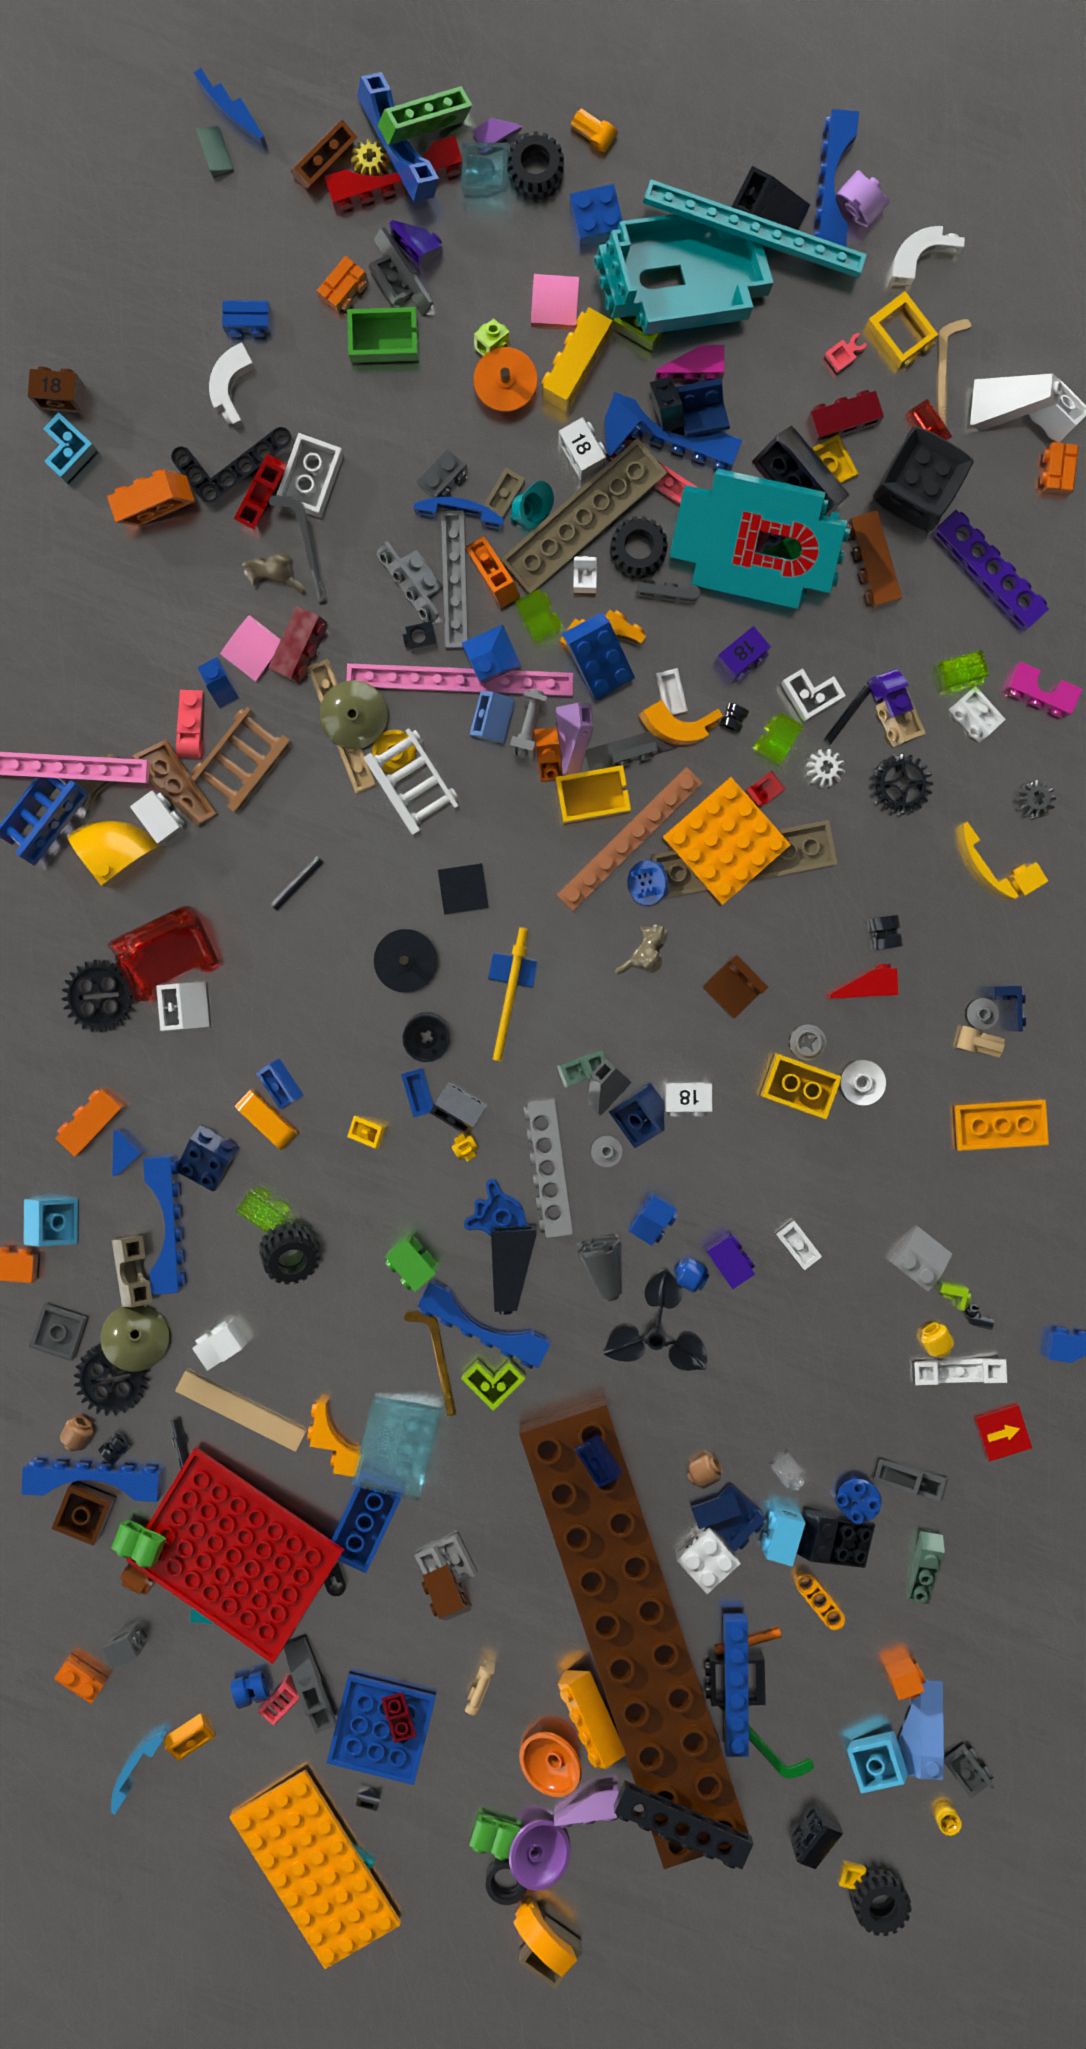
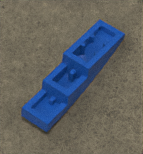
M202 68L193 72L196 81L222 115L244 135L262 147L266 146L264 135L241 97L232 102L223 85L219 83L213 87Z

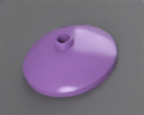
M541 1819L530 1822L518 1832L511 1845L509 1865L513 1877L520 1885L530 1890L539 1891L553 1886L560 1880L568 1867L571 1852L569 1838L564 1829L560 1826H554L553 1821Z

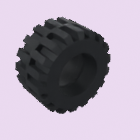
M533 131V135L530 136L529 132L524 133L523 139L519 136L516 139V144L512 143L510 152L507 155V170L509 180L512 181V186L515 190L519 188V193L522 195L527 192L530 198H533V194H538V198H541L543 193L546 192L549 195L552 193V188L555 190L558 188L559 182L563 179L564 154L560 144L556 145V139L553 137L548 139L547 133L543 132L541 136L538 135V131ZM540 156L549 163V166L542 173L532 174L527 172L522 164L529 157Z
M634 516L632 520L626 519L622 525L619 524L616 527V531L612 535L610 554L614 565L618 566V570L621 573L624 571L626 576L631 577V575H635L636 578H641L643 575L648 577L650 573L658 571V568L664 563L668 548L666 533H663L661 525L657 526L655 520L651 519L649 521L645 516H642V519ZM634 536L647 538L652 544L651 554L643 559L631 557L625 549L627 540Z
M285 1222L283 1226H280V1224L275 1225L276 1228L274 1230L270 1228L267 1231L268 1235L262 1237V1242L259 1245V1253L266 1274L268 1273L271 1280L275 1279L277 1283L283 1281L285 1285H289L290 1282L297 1284L301 1279L303 1281L308 1279L307 1276L315 1272L314 1268H318V1260H320L319 1250L311 1230H308L304 1225L300 1227V1224L296 1222L293 1225H290V1222ZM289 1250H298L294 1255L281 1257L283 1253Z
M878 1869V1873H874L871 1870L869 1875L865 1876L864 1874L861 1876V1883L858 1880L854 1883L856 1890H851L852 1897L850 1898L852 1908L859 1924L867 1932L873 1931L876 1936H879L880 1933H883V1936H889L888 1932L897 1933V1928L900 1927L902 1929L905 1926L904 1921H909V1912L912 1910L911 1900L903 1882H901L897 1875L893 1876V1873L887 1871L885 1874L883 1869ZM881 1895L892 1897L890 1904L884 1909L874 1910L870 1908L871 1902L876 1897Z

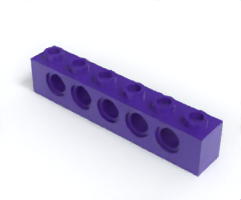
M956 509L932 533L1014 621L1026 631L1049 610L1046 606V600L1031 590V584L1025 578L1021 579L1015 573V567L1000 557L1001 553L994 545L990 546L985 541V535L978 528L974 529L969 523L970 520L963 512L959 513ZM957 531H962L966 534L965 541L957 538ZM972 548H979L982 556L975 557L972 554ZM987 565H995L997 574H991L987 570ZM1007 580L1012 583L1013 588L1011 591L1004 589L1003 581ZM1019 597H1024L1027 599V607H1022L1019 605Z

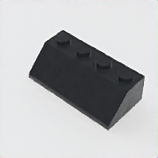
M793 425L778 433L752 460L768 480L826 492L824 499L829 501L826 513H821V515L828 516L831 511L833 512L850 496Z

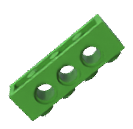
M460 86L384 110L377 126L387 144L391 145L464 122L472 104L464 89Z

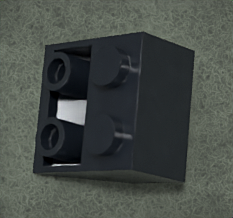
M820 1809L816 1814L810 1815L806 1821L807 1826L802 1832H797L792 1840L796 1861L813 1869L819 1866L843 1835L841 1825Z

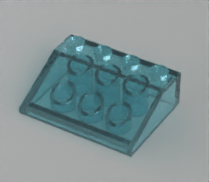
M373 1396L352 1485L419 1501L442 1408L417 1402Z

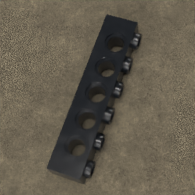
M624 1780L613 1805L614 1814L620 1820L625 1822L633 1821L645 1831L653 1830L658 1832L662 1838L669 1841L674 1839L688 1850H693L694 1848L701 1851V1854L709 1859L717 1858L723 1861L724 1865L732 1869L736 1867L743 1869L754 1845L751 1835ZM638 1804L646 1807L641 1812L634 1810V1807ZM658 1814H665L667 1816L663 1821L655 1819ZM680 1823L688 1825L685 1830H678L676 1828ZM708 1833L709 1837L701 1840L698 1838V1835ZM723 1842L731 1844L727 1849L719 1847Z

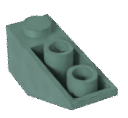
M920 1532L915 1549L907 1601L924 1604L930 1603L945 1555L943 1535Z

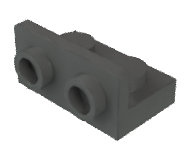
M447 449L417 480V484L432 498L447 497L452 491V485L456 481L460 483L466 477L467 464L464 461L461 462Z

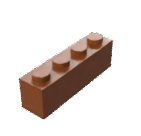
M878 510L851 517L846 528L850 529L849 538H853L855 547H853L854 558L860 562V579L866 583L867 591H865L867 603L872 604V608L875 609L899 602L902 599Z

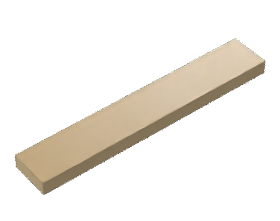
M328 659L307 667L320 703H322L327 692L338 684ZM337 745L355 793L358 794L376 787L377 784L372 771L363 758L366 756L363 748L349 749Z
M188 1370L184 1372L175 1390L187 1398L295 1452L307 1431Z

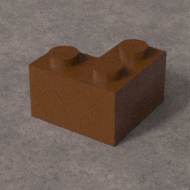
M445 1565L422 1575L424 1579L422 1587L426 1595L430 1594L433 1602L430 1604V1608L435 1617L438 1616L439 1619L447 1621L471 1610L464 1589L459 1587L450 1565Z

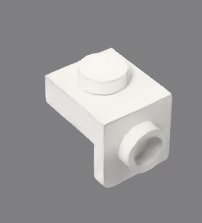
M574 557L573 593H596V557Z

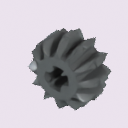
M1038 779L1034 780L1033 784L1026 782L1024 784L1026 789L1021 788L1018 791L1023 797H1018L1016 801L1023 802L1024 804L1019 807V810L1027 808L1025 816L1029 817L1033 813L1035 819L1040 817V813L1043 816H1047V809L1052 810L1055 807L1050 801L1056 800V796H1050L1049 794L1054 791V788L1046 790L1047 782L1044 781L1040 785ZM1039 795L1041 799L1034 803L1032 799Z

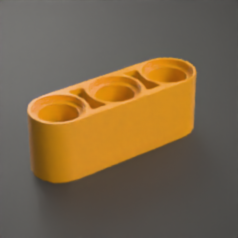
M251 1089L235 1105L236 1109L280 1150H283L298 1135L278 1113Z
M807 1569L799 1570L794 1577L798 1591L828 1628L832 1630L842 1628L845 1623V1617L841 1608L811 1571ZM808 1577L811 1579L809 1585H800V1581L803 1578ZM823 1595L825 1600L822 1603L817 1604L814 1602L816 1596ZM838 1613L839 1618L836 1621H829V1615Z

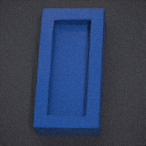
M420 1068L401 1074L413 1118L430 1113L434 1104L424 1069Z

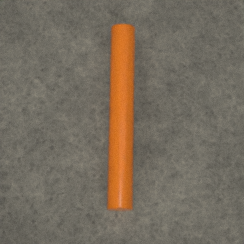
M780 1629L748 1637V1647L781 1638ZM724 1644L715 1647L717 1656L724 1654Z

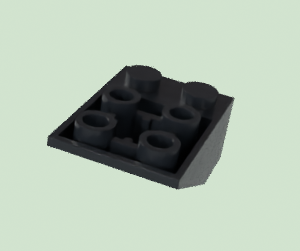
M752 166L731 207L798 230L810 204L772 175Z
M806 1509L804 1515L805 1526L796 1554L810 1562L866 1567L875 1529L874 1523L862 1522L861 1524H855L845 1516Z

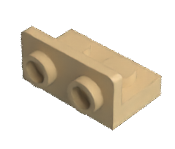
M910 695L909 698L914 709L894 718H890L885 702L876 706L878 716L884 725L892 747L926 734Z

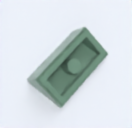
M220 127L197 128L196 130L212 177L233 171L234 169Z

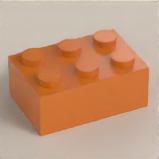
M160 469L152 473L153 476L149 478L134 480V484L131 486L116 488L114 490L115 493L107 496L115 522L140 526L195 502L187 476Z

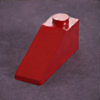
M877 964V969H871L829 993L828 999L899 995L897 968H891V964Z

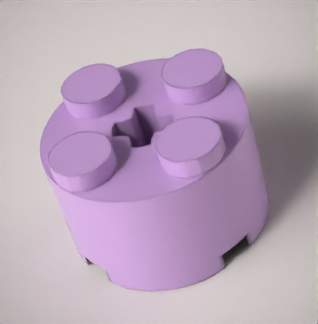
M858 170L836 195V201L840 209L844 213L849 211L853 215L851 220L865 228L890 203L888 197L880 191L881 184L874 177L868 179Z

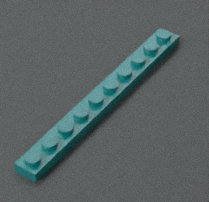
M650 179L643 200V204L857 278L860 277L867 254L652 179Z

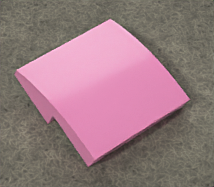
M534 274L531 323L576 325L579 277Z
M249 615L230 638L220 654L254 681H258L270 664L281 639Z

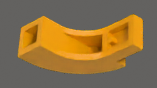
M663 700L658 701L638 715L645 727L655 737L673 745H691L704 740L709 736L707 731L718 726V720L723 717L718 708L698 721L683 722L676 719L669 712Z
M529 1897L525 1903L519 1906L515 1913L514 1925L530 1949L550 1969L563 1977L577 1962L574 1950L571 1945L562 1940L547 1925L541 1915L537 1902Z

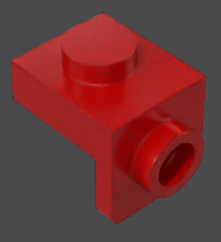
M770 771L746 790L749 793V798L756 805L762 807L786 788L774 772Z

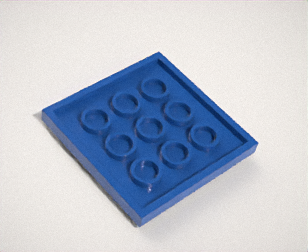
M349 1673L327 1764L414 1785L436 1695ZM404 1692L417 1736L394 1743L381 1698Z

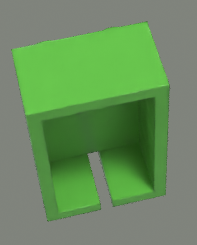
M416 307L347 309L348 355L351 363L419 361Z
M409 1232L388 1251L385 1256L387 1259L385 1264L393 1273L397 1271L402 1276L400 1281L408 1290L412 1288L416 1292L437 1273L439 1265L427 1251L422 1255L418 1253L423 1247Z

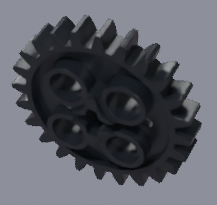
M96 959L93 961V966L86 961L84 964L85 969L81 966H76L78 973L70 972L69 974L73 979L64 981L69 985V988L62 989L63 992L68 993L66 997L61 998L63 1001H68V1005L64 1007V1010L71 1009L72 1011L68 1018L76 1017L75 1025L83 1022V1030H86L90 1025L91 1032H95L98 1027L100 1033H104L105 1026H107L109 1031H112L114 1029L113 1023L118 1027L122 1026L120 1019L128 1020L125 1013L133 1012L129 1004L136 1003V1001L130 999V996L136 994V992L130 991V988L135 984L127 983L130 975L122 976L124 968L121 967L115 970L116 963H112L108 967L107 960H103L101 966ZM107 978H112L114 981V987L111 990L105 988L104 982ZM85 980H89L92 984L89 992H85L82 989V983ZM98 990L99 993L104 994L119 993L118 997L100 998V1002L99 999H79L81 995L98 994ZM110 1000L116 1003V1010L112 1013L106 1008ZM87 1002L92 1003L94 1007L90 1015L84 1011V1006Z
M96 1345L94 1346L95 1352L91 1349L87 1351L89 1358L86 1356L80 1358L84 1364L76 1365V1368L81 1371L74 1374L75 1378L80 1379L74 1386L81 1387V1390L76 1394H83L85 1396L81 1401L82 1403L90 1402L89 1410L96 1406V1414L100 1413L102 1409L105 1411V1416H108L111 1410H113L115 1416L119 1414V1409L126 1413L128 1411L127 1405L132 1409L136 1406L133 1400L141 1401L142 1398L138 1393L146 1392V1389L141 1386L148 1383V1380L143 1379V1376L147 1375L148 1371H119L105 1357L102 1348ZM94 1364H99L103 1367L102 1375L94 1372ZM110 1374L111 1377H118L125 1374L131 1375L130 1378L116 1379L113 1383L111 1382V1380H106L99 1383L91 1382L93 1379H105ZM120 1383H126L129 1386L128 1393L120 1391ZM98 1386L106 1389V1397H101L97 1394Z

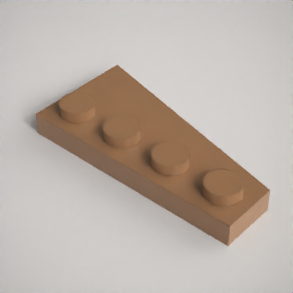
M166 739L129 758L150 760L149 781L196 826L216 815V812L195 781L191 779L192 777Z

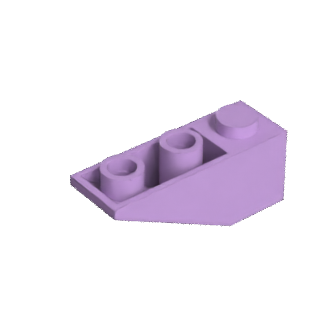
M586 703L556 707V722L558 724L563 775L580 772L593 729L591 704Z
M618 1784L594 1786L554 1815V1826L568 1828L576 1823L590 1825L598 1820L606 1822L617 1820L618 1817L614 1814L613 1805L619 1794Z

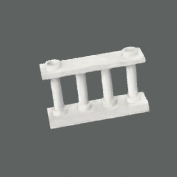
M407 729L405 731L409 736L408 738L379 756L375 755L373 757L369 753L363 758L413 835L420 830L418 827L421 824L420 821L450 802L454 808L457 807L456 801L459 800V797L453 788L448 790L420 746L419 743L423 741L417 731L411 732L410 729ZM415 745L421 756L394 774L385 776L381 769L384 763L410 746ZM427 764L433 776L405 794L401 793L398 795L393 788L396 786V783ZM439 783L446 795L416 814L414 812L410 814L406 809V806L409 805L408 802Z

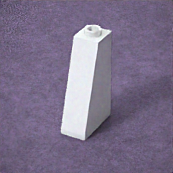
M1054 374L974 379L970 425L978 431H983L1059 403V395L1062 394V382Z

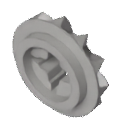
M806 1024L799 1026L792 1033L790 1047L798 1058L807 1061L814 1060L824 1052L826 1038L820 1028ZM803 1034L807 1036L808 1039L815 1037L817 1038L814 1040V1042L811 1043V1048L813 1051H811V1049H809L807 1046L799 1047L800 1045H802L801 1043L804 1042Z

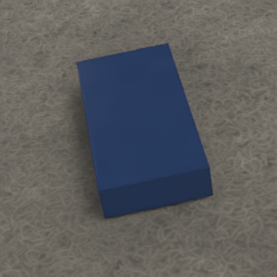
M734 1492L691 1506L698 1529L742 1515Z

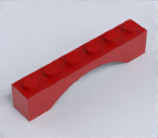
M455 135L433 142L428 151L422 156L430 161L438 178L445 175L455 176L461 170H464L463 159ZM346 169L325 176L335 210H347L353 204L359 202L363 204L369 203L375 197L382 195L388 197L395 194L398 190H407L398 172L384 176H367Z

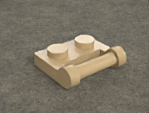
M487 1660L484 1667L480 1665L476 1675V1679L479 1680L476 1688L472 1686L467 1700H470V1703L467 1704L465 1712L470 1715H478L489 1682L493 1678L495 1663Z

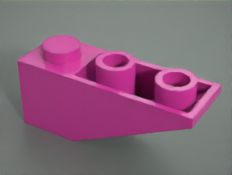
M701 345L656 369L655 379L672 376L673 381L674 379H683L685 382H694L697 379L709 381L723 378L725 372L724 345Z

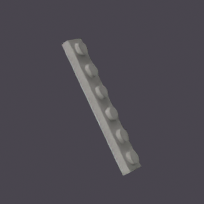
M441 511L445 649L463 648L462 642L468 640L464 511Z

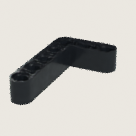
M277 427L212 478H210L186 447L179 446L172 451L171 459L180 473L187 476L190 486L203 503L213 508L219 506L254 479L264 458L259 457L261 450L268 449L270 450L269 455L280 459L293 448L294 440L287 428ZM285 435L288 437L286 443H277L279 436ZM181 455H188L187 462L183 464L178 463V458ZM245 463L252 464V468L248 472L241 471V467ZM195 473H202V478L199 481H192V476ZM227 477L234 478V482L230 486L223 485V481ZM208 491H216V496L213 499H205Z

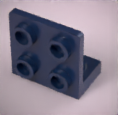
M721 378L676 387L683 405L685 420L683 430L685 437L730 429L724 405Z
M1022 986L985 987L986 996H992V1000H1008L1009 1031L1023 1032V1027L1026 1026V1014L1022 1013V1004H1025L1026 995L1025 991L1022 990Z

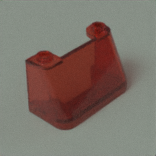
M190 906L173 910L114 938L108 943L110 952L136 1002H144L151 999L156 985L192 968L207 972L219 963L199 916Z

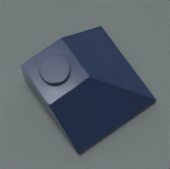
M651 1083L609 1111L634 1148H637L665 1130L664 1101Z

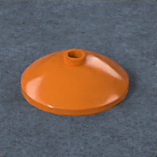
M538 1732L528 1737L523 1743L520 1750L521 1769L526 1779L535 1789L547 1796L564 1797L571 1794L577 1788L582 1776L581 1762L574 1748L565 1739L554 1733Z

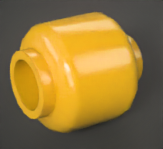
M938 1323L927 1325L922 1331L921 1342L928 1354L932 1357L940 1358L948 1356L955 1343L948 1328Z

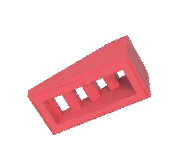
M288 1675L270 1695V1699L265 1701L257 1710L273 1726L300 1700L292 1676ZM281 1693L284 1694V1695L289 1699V1701H288L287 1699H285V1698L281 1695ZM274 1700L280 1703L283 1706V1708L280 1707ZM270 1706V1707L273 1708L278 1714L275 1715V1714H274L270 1709H268L267 1707Z

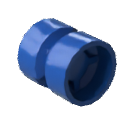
M263 1671L250 1674L248 1679L242 1676L231 1680V1692L238 1709L251 1706L252 1701L260 1703L270 1699V1690Z

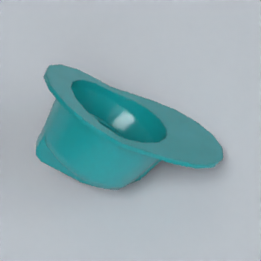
M536 481L524 493L514 498L510 519L523 524L528 529H535L553 507L554 493L551 486L545 481Z

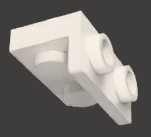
M976 686L949 709L955 719L964 726L978 743L1006 720Z

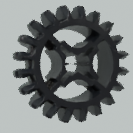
M903 753L899 754L898 761L895 755H891V763L884 759L882 764L885 768L878 765L876 770L880 774L872 775L873 779L878 780V782L871 784L873 788L878 787V790L872 794L873 796L879 794L881 796L877 800V804L885 801L886 804L883 809L887 810L892 806V814H895L898 808L900 815L905 814L906 808L910 814L914 813L913 805L918 810L921 809L922 805L919 800L927 803L928 799L924 794H932V791L926 788V786L933 785L932 781H926V778H929L932 774L931 772L926 774L923 772L928 766L925 764L920 768L918 765L921 759L918 758L913 763V755L911 754L908 755L906 761ZM898 766L896 779L885 781L888 771ZM905 767L911 769L917 775L918 780L909 778ZM903 779L904 782L906 781L910 785L901 790L900 787L892 784L898 783ZM919 787L917 796L912 801L906 802L908 790ZM885 788L894 790L897 793L899 802L893 800L887 794Z

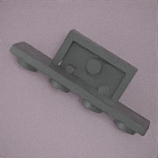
M385 227L381 228L374 242L384 257L372 261L368 266L393 305L411 297L422 315L427 314L433 305L430 294L425 290L419 281L418 275L408 264L405 255L401 253L395 244L392 235L388 233Z
M386 541L376 552L379 560L391 573L393 580L401 587L406 598L414 605L419 616L425 622L432 621L433 623L440 614L428 597L439 592L443 588L442 584L417 550L400 559L389 542Z
M649 731L587 749L586 755L590 769L593 771L614 765H623L624 767L632 764V760L638 758L641 761L654 758L653 754L676 748L678 745L666 743Z

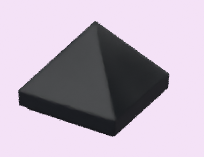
M370 1788L358 1794L356 1806L377 1811L380 1799L373 1789Z

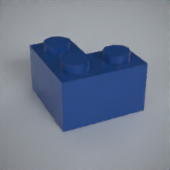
M651 1192L628 1231L651 1246L654 1242L659 1243L665 1233L662 1229H665L667 1225L672 1226L678 1216L676 1213L677 1208L667 1200Z

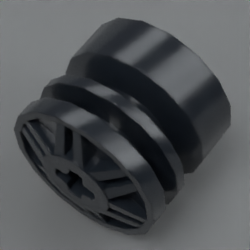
M420 1012L412 1016L406 1023L402 1035L403 1046L407 1054L414 1060L433 1062L441 1058L447 1051L450 1043V1029L446 1021L438 1014ZM427 1031H430V1036L433 1039H427L426 1041H423V1035H421V1032L426 1033Z

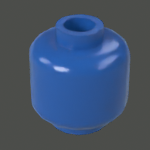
M693 1259L687 1260L685 1264L680 1262L674 1273L678 1275L677 1284L690 1292L702 1291L710 1276L707 1274V1267Z

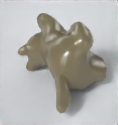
M284 552L271 555L267 560L255 558L242 563L243 567H247L244 572L251 581L252 586L257 584L261 578L266 577L285 582L300 592L305 591L300 582L292 579L291 557Z
M641 926L640 929L644 934V941L634 952L632 958L617 968L615 972L617 974L623 973L632 966L647 970L650 973L658 971L662 965L659 950L665 945L668 931L664 930V926Z

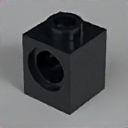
M432 621L405 627L406 633L402 634L405 648L410 647L411 653L438 647ZM418 632L426 635L425 640L421 643L413 640L414 635Z

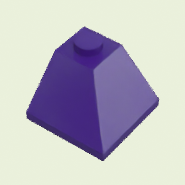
M394 220L389 223L394 241L422 271L443 253L442 241L434 232L430 234L425 228Z

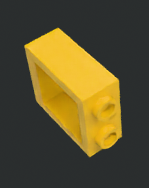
M906 291L870 317L866 324L867 328L898 368L904 364L906 366L912 364L918 358L916 355L922 350L924 352L930 350L936 344L934 341L938 336V333ZM905 307L926 337L903 354L881 325Z

